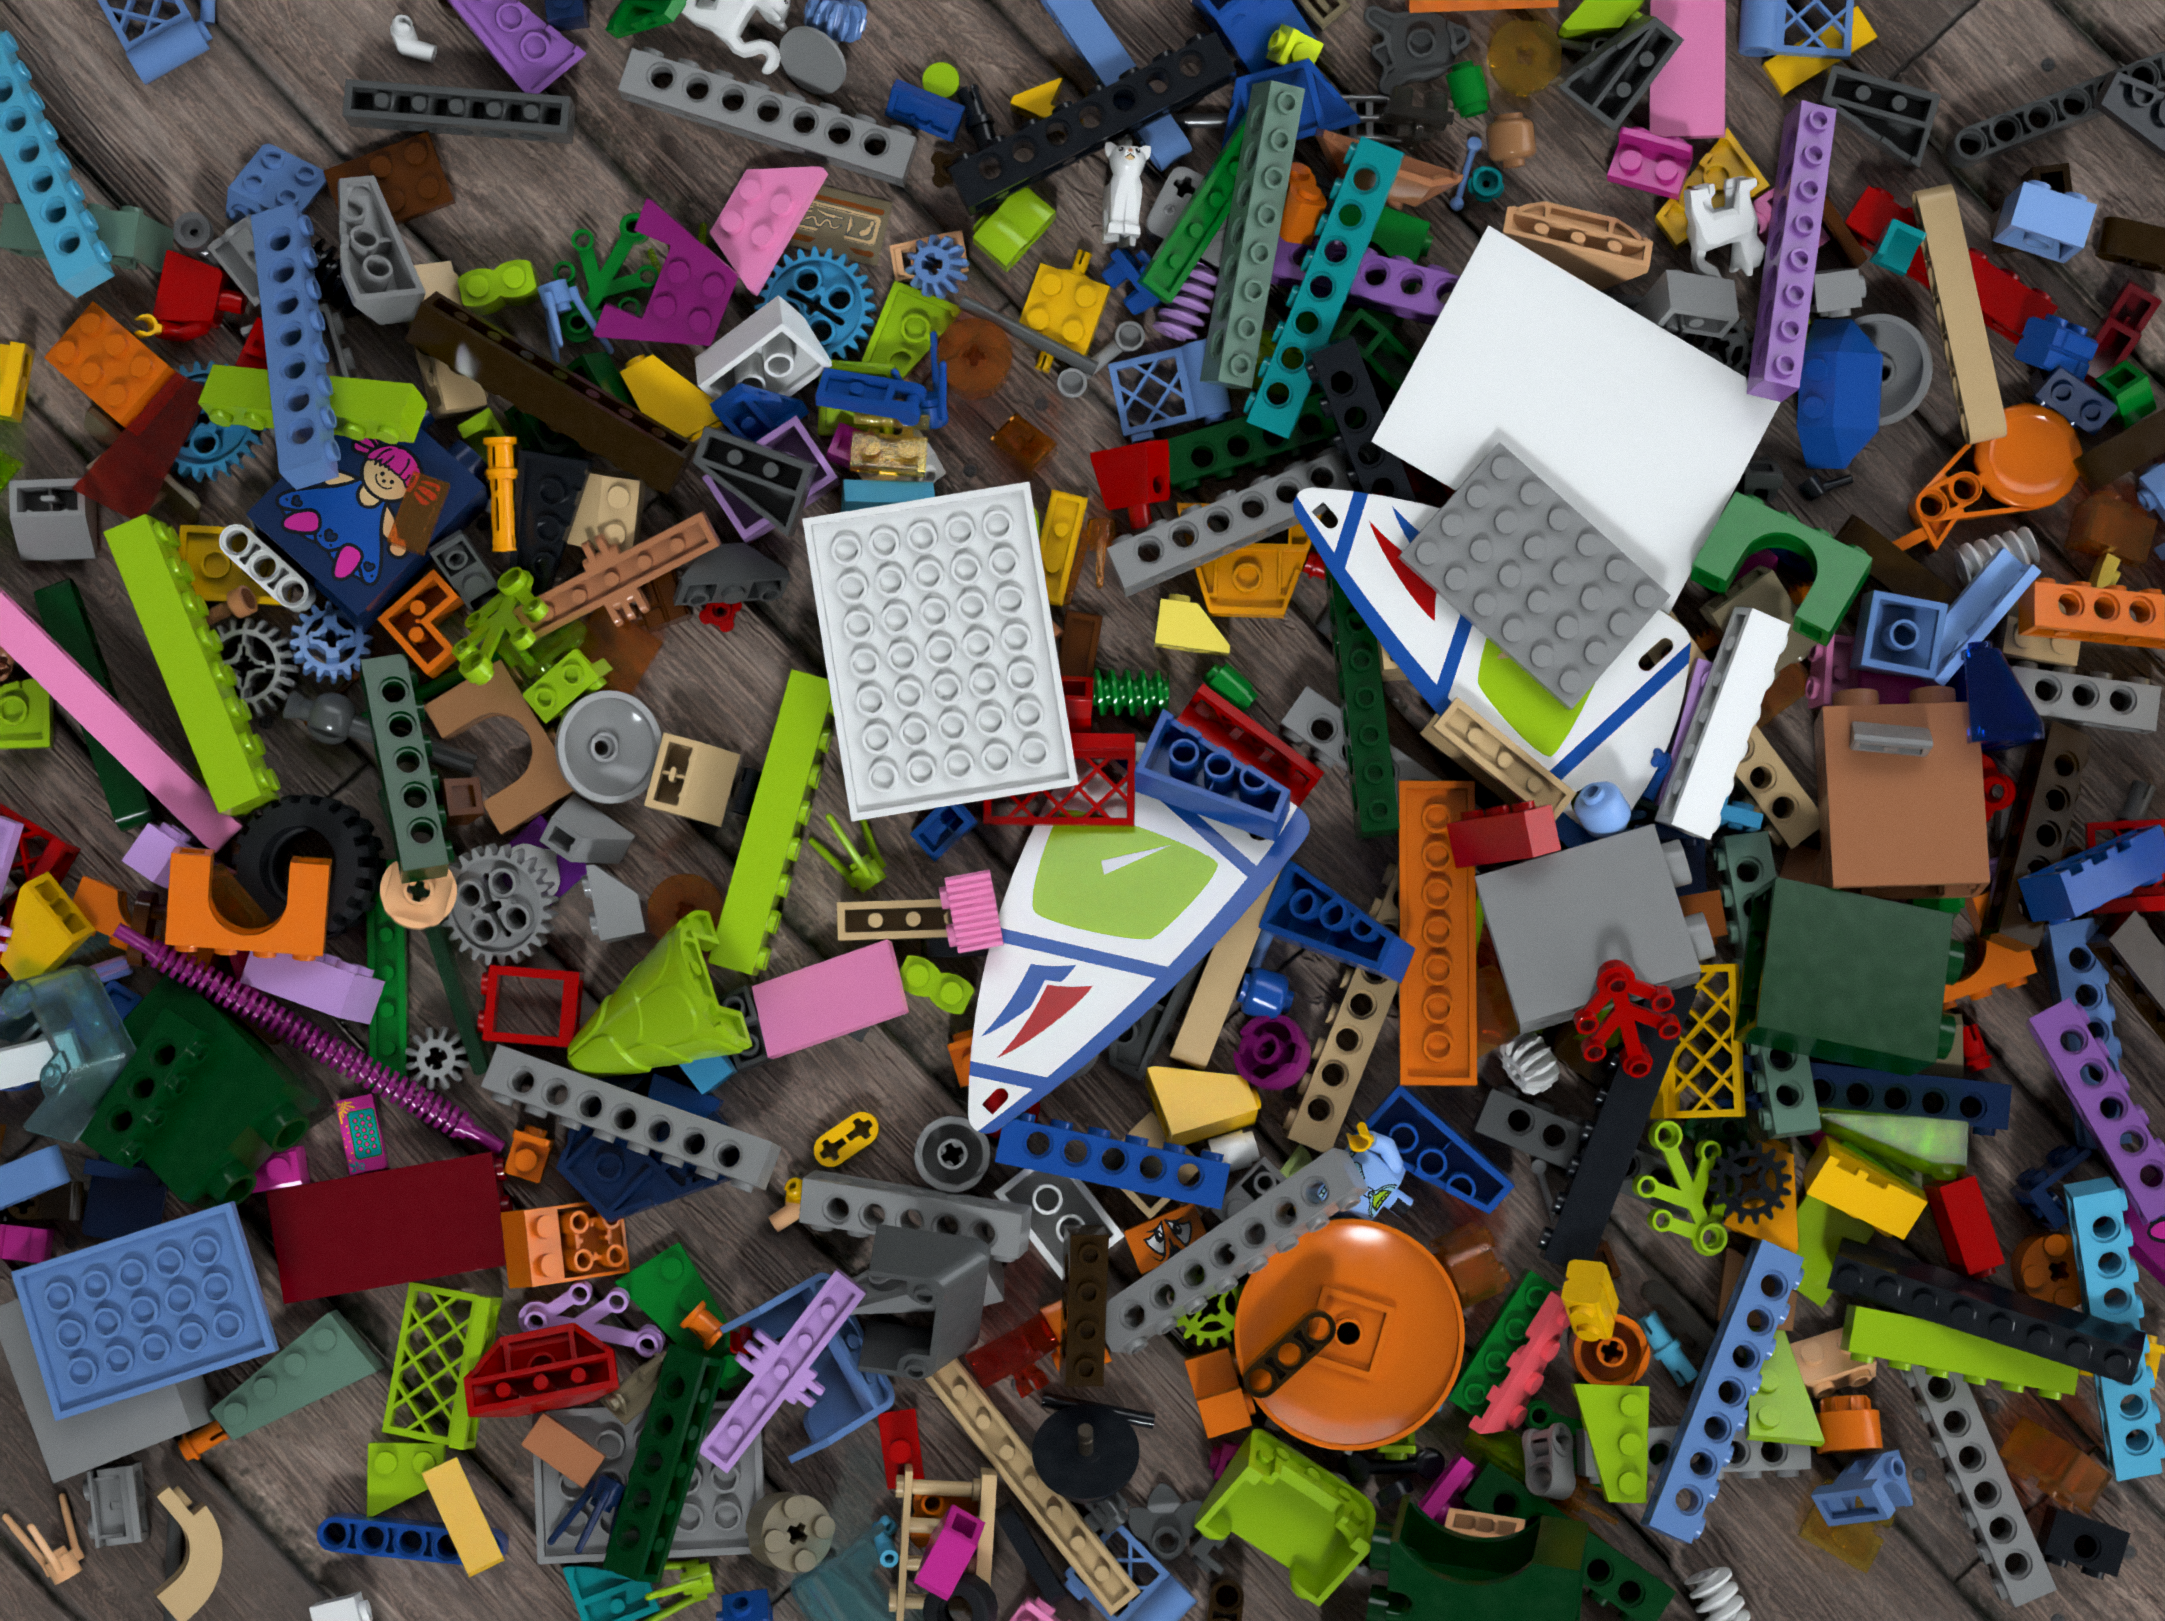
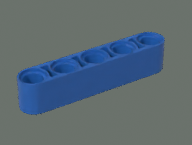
M341 1512L325 1519L317 1530V1540L320 1546L331 1552L463 1565L458 1553L448 1552L443 1546V1537L449 1534L443 1522L384 1516L367 1517L365 1514ZM336 1522L344 1527L346 1531L344 1541H336L331 1537L329 1533L331 1523ZM369 1527H378L383 1532L384 1540L382 1545L372 1544L368 1540L367 1531ZM490 1527L504 1557L509 1548L508 1538L500 1529ZM413 1530L420 1534L422 1544L419 1549L410 1548L406 1544V1531Z

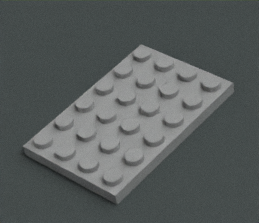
M1500 442L1397 557L1568 711L1579 702L1671 596Z
M715 1400L703 1441L735 1400ZM651 1405L626 1426L605 1406L560 1408L545 1411L607 1455L592 1476V1480L596 1481L599 1474H604L627 1486L629 1471L633 1466L640 1443V1434L645 1427ZM544 1412L531 1414L532 1428ZM762 1429L728 1474L699 1453L668 1558L752 1554L749 1549L748 1533H746V1520L756 1502L765 1497ZM533 1454L537 1565L604 1561L615 1507L612 1508L611 1513L602 1511L580 1554L575 1553V1547L594 1509V1506L590 1504L592 1497L553 1545H548V1538L585 1492L588 1484L585 1488L580 1487Z

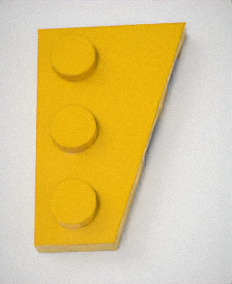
M1728 127L1725 130V138H1719L1718 142L1709 153L1705 154L1696 169L1687 178L1679 200L1670 198L1655 216L1656 224L1675 250L1689 242L1686 234L1688 219L1685 214L1684 190L1692 189L1694 185L1714 184L1715 194L1711 198L1714 209L1725 206L1723 187L1725 179L1738 176L1756 178L1757 186L1750 191L1751 201L1769 191V183Z

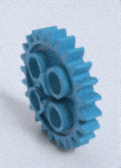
M816 246L812 248L811 257H806L801 248L797 251L798 260L793 261L788 255H783L786 266L781 268L775 265L773 269L776 274L775 277H768L765 283L768 286V290L761 289L758 295L761 299L765 300V303L754 305V309L757 312L779 295L792 307L799 309V313L805 318L813 332L821 325L830 326L832 328L831 336L827 340L821 341L820 344L831 360H834L833 356L839 355L843 361H848L845 350L850 348L855 352H859L860 349L855 342L856 339H869L863 327L875 325L874 320L866 316V313L877 311L875 304L866 302V300L875 295L873 289H862L869 282L867 275L855 277L860 270L859 265L854 263L847 268L848 257L844 253L835 261L834 252L831 248H828L824 257H820ZM807 275L817 276L818 283L814 289L810 291L800 289V282L803 277ZM793 291L813 305H817L820 301L823 309L827 313L845 321L844 325L840 326L818 311L813 312L811 315L810 310L804 303L788 297L787 292ZM839 293L850 295V302L843 309L832 307V300Z
M212 360L208 363L206 370L198 361H194L193 372L190 373L183 365L179 366L180 375L187 382L154 418L153 423L149 424L144 430L148 435L154 436L147 441V444L153 450L158 449L154 456L160 462L166 461L165 467L169 471L173 472L178 469V474L184 479L192 472L193 478L197 482L202 481L205 472L213 482L217 481L218 471L220 470L228 477H231L230 466L233 464L244 469L245 466L241 458L244 455L250 458L256 457L250 449L251 445H263V441L256 435V432L267 430V428L254 430L247 426L232 424L230 427L219 426L209 419L208 414L196 403V396L199 392L203 391L212 365L216 364ZM203 418L210 420L207 425L200 423ZM186 419L185 427L179 432H173L174 424L178 420ZM216 440L215 446L210 452L202 453V447L207 441ZM190 442V446L185 448L184 445Z

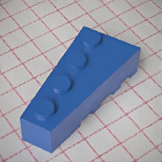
M2160 824L2139 827L2017 879L2032 922L2049 921L2050 926L2058 925L2099 908L2112 899L2133 893L2132 889L2139 885L2147 886L2163 880L2162 874L2165 873V836Z
M1399 1082L1363 1121L1369 1131L1377 1132L1395 1141L1405 1170L1424 1181L1442 1188L1447 1193L1487 1214H1490L1515 1187L1514 1180L1408 1086H1399ZM1356 1129L1352 1135H1356L1358 1130Z

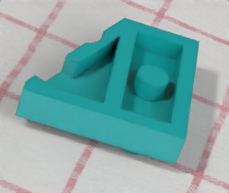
M567 1565L562 1568L581 1621H634L661 1609L658 1598L649 1601L645 1599L646 1593L655 1591L652 1582H637L606 1568Z

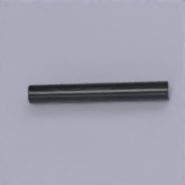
M1048 1392L1043 1394L1041 1407L1061 1410L1072 1405L1094 1404L1117 1412L1130 1425L1153 1429L1155 1414Z

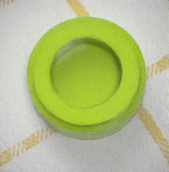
M934 63L923 74V89L951 100L959 90L960 80L958 72L948 63Z

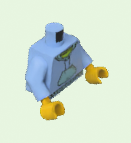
M1359 1122L1356 1125L1358 1130L1356 1135L1346 1134L1349 1144L1344 1150L1348 1151L1369 1191L1359 1197L1361 1202L1354 1208L1345 1212L1339 1210L1331 1217L1363 1218L1364 1220L1372 1221L1384 1206L1396 1216L1402 1218L1414 1200L1398 1189L1406 1170L1395 1141L1390 1137L1369 1131L1364 1122ZM1325 1184L1321 1185L1318 1189L1317 1195L1319 1196L1318 1200L1320 1203L1327 1195Z

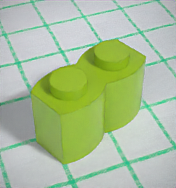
M1028 187L998 202L1000 205L999 209L991 216L988 213L984 214L972 229L975 232L973 244L1006 273L1022 258L1031 245L1045 233L1056 219V211Z
M528 260L507 261L494 270H471L457 279L463 305L476 315L492 314L502 309L506 304L510 306L528 305L540 298L537 289L540 286L537 271Z
M907 956L899 970L905 991L919 997H929L937 1007L949 1013L964 1014L976 992L975 988L964 978L952 973H942L935 964L919 956Z

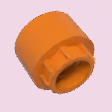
M1845 1395L1821 1399L1819 1402L1820 1413L1815 1415L1825 1443L1822 1447L1816 1446L1818 1454L1852 1453L1883 1449L1879 1410L1871 1409V1400L1867 1395Z

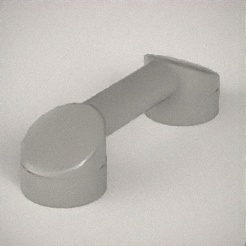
M1126 321L1116 328L1113 340L1091 357V359L1099 362L1094 374L1121 352H1133L1142 346L1145 340V332L1140 324L1134 321ZM1077 368L1065 369L1057 378V389L1066 398H1077L1084 393L1087 387V380L1092 376Z

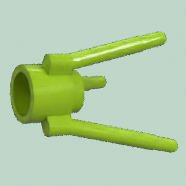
M831 813L826 814V820L854 861L849 866L853 873L814 837L808 839L809 844L847 880L852 889L858 886L860 891L864 893L885 879L887 876L882 869L887 865L879 854L867 820H859L872 860L868 854L861 858Z
M698 1558L687 1561H667L664 1570H686V1572L680 1573L681 1583L646 1593L645 1599L649 1601L682 1591L685 1596H690L649 1616L643 1621H660L695 1602L708 1599L707 1594L716 1592L709 1562L700 1564Z

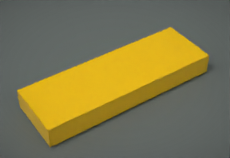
M1858 6L1853 8L1851 54L1878 37ZM1844 15L1838 20L1842 25ZM1830 26L1818 37L1827 48L1842 49V36L1833 26ZM1806 37L1793 46H1800L1809 38ZM1812 42V43L1809 44L1807 47H1816V46H1815V44ZM1776 55L1765 62L1762 68L1780 96L1783 97L1824 72L1831 65L1842 61V59Z
M1053 489L1039 543L1049 605L1062 608L1088 498Z
M455 1457L421 1473L469 1578L505 1561L458 1458Z

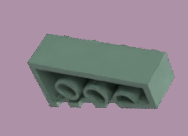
M338 1309L324 1315L214 1406L210 1412L229 1436L235 1440L385 1367Z

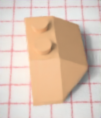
M1547 201L1529 203L1520 207H1507L1502 234L1595 289L1604 290L1648 273L1653 241L1647 237L1642 238L1636 230L1618 218Z

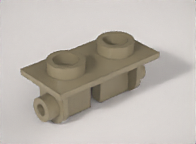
M663 1350L660 1354L655 1352L652 1358H649L619 1384V1389L607 1394L600 1400L625 1426L651 1405V1398L658 1384L662 1370V1361L667 1354L666 1351Z

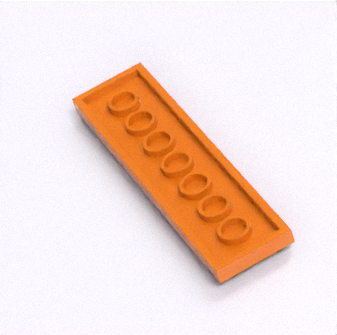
M1398 781V817L1400 826L1398 830V936L1416 948L1401 984L1399 983V1086H1477L1476 866L1456 869L1446 825L1447 823L1461 820V812L1475 809V781Z

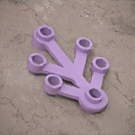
M583 1279L573 1282L569 1290L548 1303L542 1300L527 1302L518 1315V1323L523 1332L576 1323L599 1340L633 1347L640 1356L645 1358H652L655 1352L660 1353L666 1341L664 1331L654 1324H646L638 1331H632L596 1323L612 1312L621 1313L627 1308L630 1302V1295L627 1290L621 1287L613 1288L606 1298L574 1318L559 1315L573 1304L584 1305L589 1301L593 1294V1288L588 1281ZM576 1287L584 1288L587 1296L578 1297L574 1289ZM613 1295L621 1296L624 1304L615 1305L611 1297ZM531 1316H540L543 1320V1324H533L531 1321ZM651 1339L655 1347L651 1349L645 1348L642 1345V1340Z

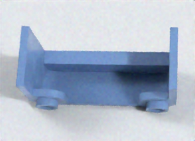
M821 1272L724 1324L720 1327L722 1333L724 1334L748 1321L753 1332L760 1328L774 1339L779 1337L783 1339L831 1275ZM849 1315L810 1366L818 1373L815 1380L823 1385L826 1390L819 1396L809 1389L812 1397L816 1400V1404L805 1411L803 1424L811 1443L788 1456L791 1464L832 1445L889 1409L894 1403V1389L887 1375L858 1371L864 1331L855 1315Z

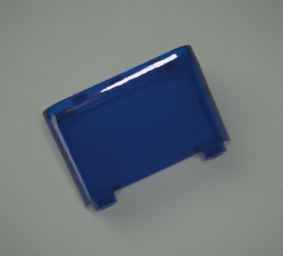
M1991 641L1968 643V649L1960 652L1961 660H1964V663L1944 685L1955 689L1956 702H1967L1969 727L1966 728L1967 744L1981 742V752L2016 749L2044 740V723L2000 648H1992Z

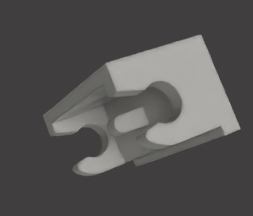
M251 214L228 228L225 234L210 243L207 248L256 307L260 304Z

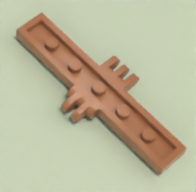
M704 510L624 552H621L616 543L610 546L605 536L601 533L594 537L600 550L599 552H596L589 540L581 543L587 557L582 560L585 572L537 596L548 606V612L543 619L534 623L530 622L522 612V604L515 607L513 613L522 625H527L534 632L536 640L603 605L616 627H620L625 624V620L619 609L623 608L629 620L638 617V613L633 605L635 601L643 614L651 611L650 604L640 586L718 547L722 543Z

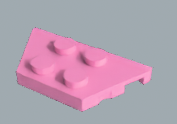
M810 166L747 169L712 227L710 235L753 295H759L827 178L828 173L824 168Z

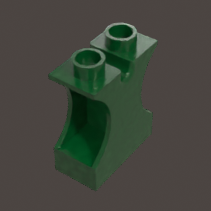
M1403 1494L1395 1524L1376 1522L1370 1551V1569L1388 1571V1586L1372 1584L1366 1621H1580L1589 1522L1542 1515L1529 1527L1510 1535L1487 1538L1474 1537L1455 1532L1437 1523L1421 1510L1411 1495Z

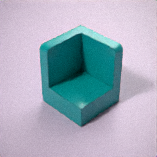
M1893 218L1883 228L1869 262L1903 277L1907 273L1918 246L1925 240L1927 233Z

